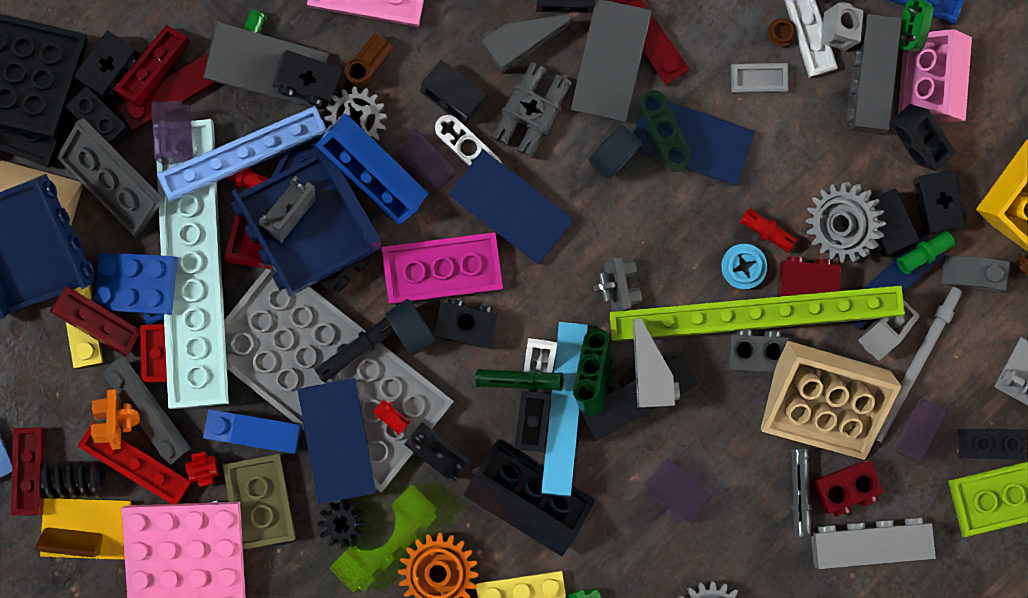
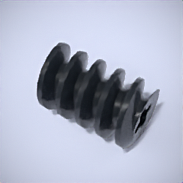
M68 461L66 469L63 470L61 462H56L54 470H51L49 462H44L41 473V491L43 496L47 495L49 498H55L58 494L61 498H67L70 493L72 498H78L80 494L84 498H90L93 493L96 498H100L104 495L105 468L103 465L101 469H97L95 461H91L89 469H86L84 461H80L77 470H74L72 461Z

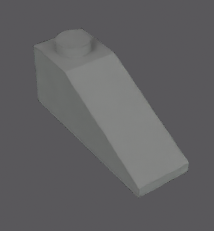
M641 318L634 319L633 335L637 408L675 406V400L680 399L679 382H674L673 374Z

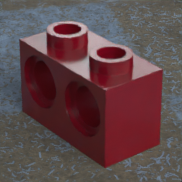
M871 460L861 461L812 480L824 513H833L834 517L850 512L849 506L859 502L861 506L872 504L878 501L877 495L884 493ZM860 476L866 477L869 483L867 490L862 493L856 488V481ZM837 486L842 492V497L838 502L833 503L829 499V491L832 487Z

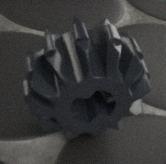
M342 499L339 503L340 510H338L334 502H330L329 508L332 514L327 510L320 512L323 517L327 518V521H318L317 526H327V530L320 533V537L324 538L330 534L332 537L328 541L329 546H333L336 540L339 539V549H344L346 545L345 539L347 538L349 544L353 547L356 545L353 534L361 539L365 536L357 528L367 527L368 523L365 521L358 522L357 518L365 515V512L361 510L356 514L353 513L357 507L356 502H352L349 508L346 509V500ZM344 516L348 519L346 524L350 527L348 530L343 529L341 532L338 530L339 524L336 522V519H343Z

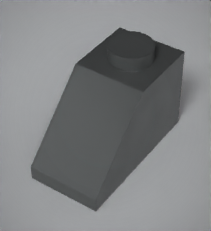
M944 256L940 284L999 293L1006 290L1010 262L983 257Z

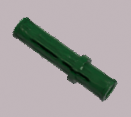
M478 369L475 374L476 387L528 389L530 392H537V390L561 391L563 389L564 376L562 372H538L537 369H530L529 372Z

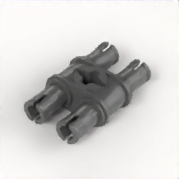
M530 62L521 83L514 85V92L506 107L501 110L503 117L491 137L495 141L499 142L500 140L501 144L508 146V142L517 125L521 123L526 125L528 130L517 151L524 155L529 146L526 157L533 159L542 138L550 134L549 130L557 114L562 111L560 104L572 84L566 78L562 83V76L555 75V79L546 96L541 97L537 95L535 91L547 70L542 66H539L537 70V64ZM532 105H536L538 114L533 112L531 116L527 115L525 107L531 108Z

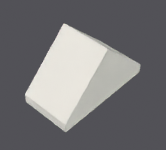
M528 338L524 371L529 372L530 369H537L538 372L552 373L557 342Z

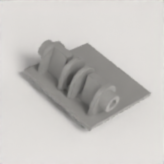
M1020 337L994 388L1027 406L1028 340Z

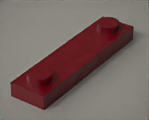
M606 0L647 9L642 0ZM651 14L642 54L666 87L688 72L690 68Z
M209 53L161 80L139 107L129 101L118 105L119 110L133 132L217 84V82L203 79Z

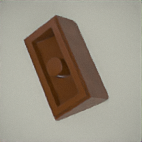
M48 527L43 530L35 545V550L38 552L93 558L101 553L103 536L101 533Z

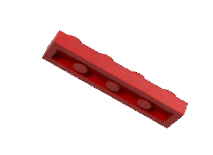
M91 425L77 446L170 504H179L192 484L185 476L122 438L121 449L112 450L109 442L94 443L91 436Z

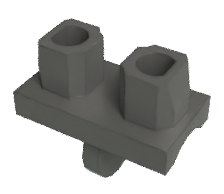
M622 257L604 262L605 272L599 273L600 284L592 286L593 292H602L604 302L610 301L612 312L624 311L642 302L640 289L638 287L628 289L626 278L635 277L637 273L635 262L622 261Z

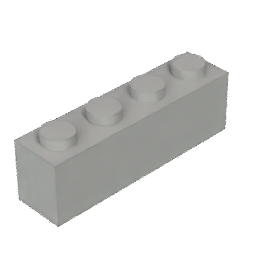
M922 517L905 519V524L894 525V520L876 521V527L866 528L865 523L847 524V529L836 530V525L818 526L819 532H812L813 536L811 537L814 567L818 569L936 559L932 523L923 522Z

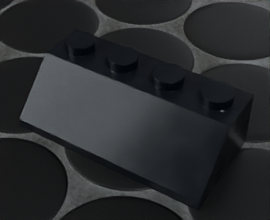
M497 439L463 496L562 557L577 536L596 500L574 486L571 488L570 497L541 494L544 468Z

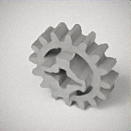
M353 87L352 94H348L343 89L342 98L332 97L335 105H327L326 107L327 111L332 113L325 117L327 123H332L333 125L337 121L340 109L345 105L346 108L343 115L346 113L353 120L351 108H353L354 112L361 116L360 125L362 129L374 140H380L377 132H385L386 128L381 122L387 120V115L380 113L385 109L383 103L376 105L379 99L376 94L368 97V89L365 88L362 94H359L357 88ZM354 101H362L368 105L360 106L355 104ZM375 117L373 127L370 131H367L369 121Z

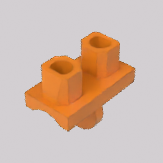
M116 389L107 390V398L92 400L94 419L106 418L105 423L91 425V436L94 443L109 442L112 450L121 449V426L123 427V432H131V427L140 422L139 412L132 409V405L128 403L124 404L122 409L121 402L117 400Z

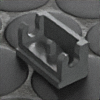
M297 176L292 178L290 181L291 185L266 215L261 216L257 225L258 229L280 243L284 241L316 201L315 186L309 182L302 186Z

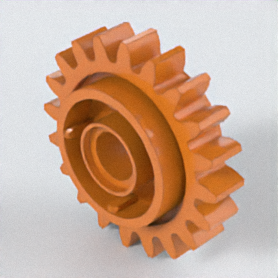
M439 532L436 541H433L432 536L427 534L426 544H423L417 538L415 540L417 550L407 547L406 550L411 557H402L400 559L403 564L407 565V568L398 570L399 574L406 575V579L402 580L399 586H409L404 596L414 595L415 598H471L466 589H476V585L470 581V578L479 576V573L470 570L471 567L477 565V561H468L467 559L472 554V549L463 552L461 550L464 545L463 540L454 545V535H451L447 541H444L442 532ZM441 565L446 569L447 576L444 580L436 581L431 577L430 570L433 566Z

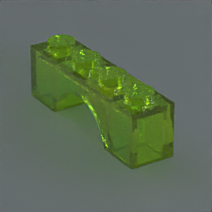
M411 484L391 505L395 514V529L385 545L372 550L350 546L329 567L353 593L358 588L364 591L375 580L372 574L379 567L384 571L396 559L392 554L400 546L405 550L417 538L413 533L420 526L426 529L437 518L433 513L437 507L414 484Z

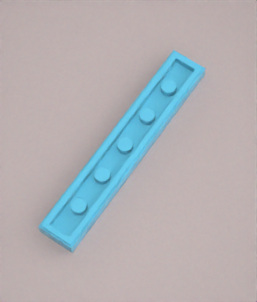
M559 322L554 373H563L564 384L561 391L552 390L541 494L571 496L579 406L573 395V388L583 339L587 333L588 325Z

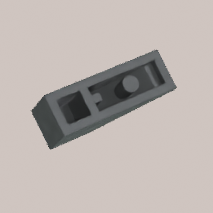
M568 14L504 24L500 28L494 26L483 35L484 39L481 40L482 48L502 74L569 27L571 18Z

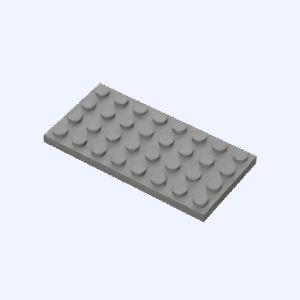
M265 269L224 320L227 369L295 424L302 425L301 429L304 431L297 389L355 378L375 488L382 493L414 453L404 443L421 422L433 429L454 401L381 343L374 346L376 348L374 351L366 352L324 383L320 378L322 374L318 376L314 368L358 338V333L361 331L365 333L366 331L310 286L290 297L285 289L279 291L272 278V275L276 274L275 271ZM384 399L388 403L390 401L393 402L391 405L407 420L411 421L399 436L380 418L378 420L375 419L376 415L373 411Z

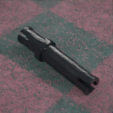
M384 317L383 320L365 333L363 331L358 333V338L319 366H316L314 370L318 376L322 374L320 378L326 383L368 351H374L376 349L374 346L395 332Z

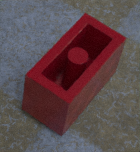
M791 256L787 257V261L779 263L777 297L837 292L840 290L841 265H833V260L816 259V263L804 262L805 258Z

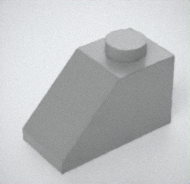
M904 300L905 315L903 317L876 319L858 340L864 349L878 361L904 339L920 317Z

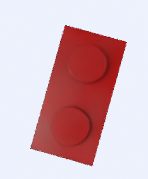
M164 324L140 325L141 380L143 383L167 382Z

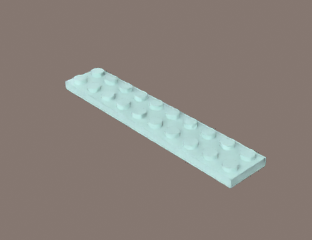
M211 119L155 124L157 174L214 150V122ZM157 177L158 194L164 199L159 206L161 255L178 257L172 315H164L168 408L180 409L229 404L217 182L169 202Z

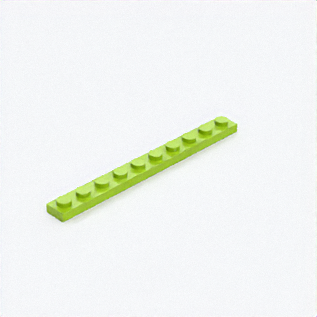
M902 286L616 311L610 312L612 342L634 340L633 320L641 318L652 339L903 317L905 312Z

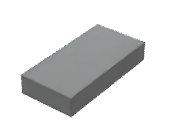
M788 63L731 64L730 66L731 94L789 92Z

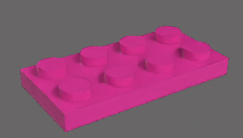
M496 232L382 247L389 305L401 303L406 299L414 302L503 290Z

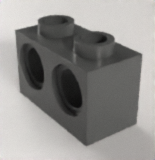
M751 330L736 331V335L728 336L727 371L774 373L778 360L790 338L782 337V332L765 331L764 336H753V331ZM740 343H746L751 349V354L747 359H743L737 354V346ZM769 344H773L779 349V357L776 360H771L766 356L765 351Z

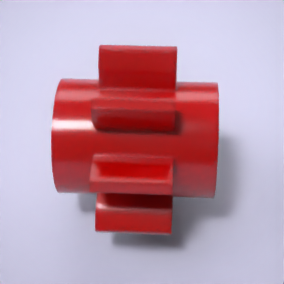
M207 451L191 454L192 461L186 462V471L190 483L198 482L199 488L215 484L214 477L220 476V468L216 456H208Z

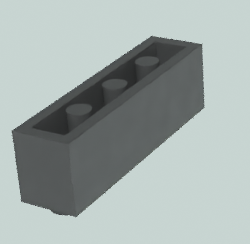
M867 14L862 21L859 50H855L853 56V67H857L856 78L852 77L849 93L854 95L853 105L848 106L846 122L850 123V131L884 135L889 131L902 18Z

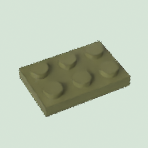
M281 454L224 464L223 471L229 502H240L243 550L296 540Z

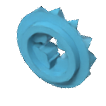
M735 245L725 253L722 259V275L731 286L741 290L754 288L765 278L767 273L766 258L762 251L753 245ZM739 256L745 263L755 262L748 269L749 278L743 271L733 272L740 265Z

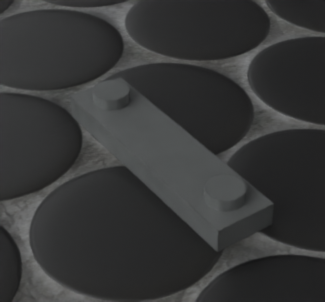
M124 356L116 359L104 371V377L109 385L116 389L117 395L124 404H131L132 409L139 412L140 422L138 424L169 466L175 464L191 450V447Z

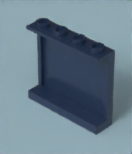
M317 147L314 148L316 155L241 194H238L236 189L232 191L235 201L231 202V205L238 218L244 216L248 223L244 228L252 242L258 241L262 248L258 253L266 267L272 266L276 273L272 275V278L279 291L285 289L289 297L382 248L379 235L341 170ZM297 176L302 186H305L308 182L315 186L316 201L284 241L280 243L258 229L257 225L261 216L266 215L291 185L290 181L292 178Z
M47 174L0 191V319L7 316L10 312L60 295L65 286L73 290L79 287L85 289L95 280L93 267L84 257L81 241L73 233L69 224L68 212L61 206L57 198L56 186L49 180Z

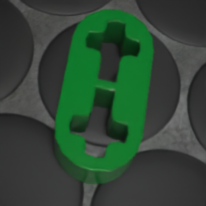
M909 0L906 3L902 15L899 47L910 53H918L925 47L934 10L929 1ZM922 8L921 13H917V14L915 15L916 10H919V9ZM915 36V40L909 43V38Z

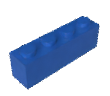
M346 113L325 132L315 145L398 225L415 213L428 195V192Z

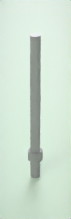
M952 287L943 305H939L934 314L935 320L900 383L902 387L875 439L877 442L882 443L945 324H949L955 314L953 310L963 293L958 288Z

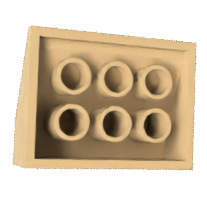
M787 341L775 368L761 431L865 460L902 386L891 370Z

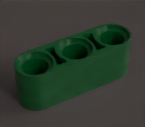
M600 328L592 329L584 336L573 388L576 402L581 412L587 416L599 414L605 406L614 359V348L609 335ZM598 370L596 373L590 374L592 371ZM593 395L591 399L584 400L586 397Z

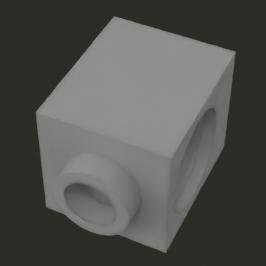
M841 2L825 11L821 44L846 51L861 42L863 10L853 7L850 3Z

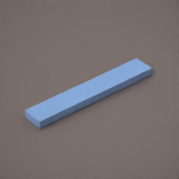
M314 106L157 174V177L168 201L171 202L319 138L325 134L327 129L317 107Z

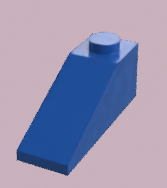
M208 409L203 438L297 454L302 425Z

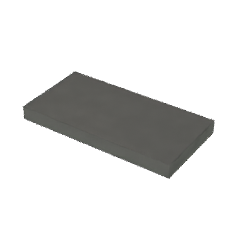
M606 0L595 1L571 111L627 122L652 10Z
M217 22L203 79L311 108L314 105L306 103L305 97L296 94L294 98L284 96L278 93V88L272 86L282 54L286 50L323 63L327 62L329 53ZM306 74L300 78L304 80V86L312 83L308 81V75Z
M84 118L76 122L57 155V159L134 237L142 234L164 199Z

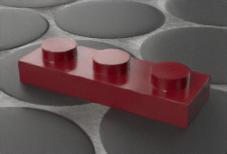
M166 24L117 84L114 91L120 97L139 107L191 43L189 38Z
M68 286L63 288L50 310V313L123 356L129 354L140 335V329Z
M13 428L11 516L43 515L44 496L41 491V473L45 462V428Z

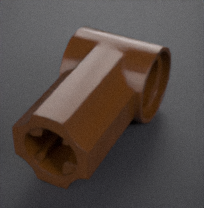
M373 33L356 57L347 62L345 66V76L348 85L352 89L356 87L357 90L367 88L372 81V77L394 50V47L382 36ZM357 69L366 72L365 76L361 79H354L351 77V74Z

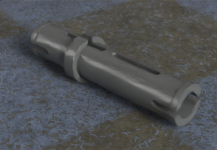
M791 449L793 505H790L791 511H794V537H812L811 510H814V504H811L809 449Z

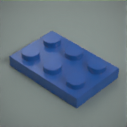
M99 253L94 302L113 312L172 315L178 257Z

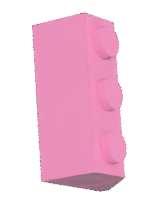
M955 29L929 32L925 47L918 53H910L903 50L898 114L906 106L912 104L929 109L937 123L966 121L972 37ZM915 36L909 38V43L915 40Z

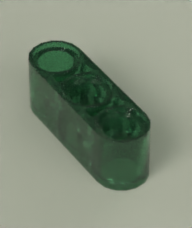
M649 90L641 97L638 108L639 113L664 167L672 172L681 171L690 159V150L663 93L658 90ZM649 99L656 100L659 103L660 109L654 112L649 111L645 107V101ZM667 125L671 129V136L661 137L657 133V127ZM671 151H679L683 155V162L678 164L671 162L668 156Z

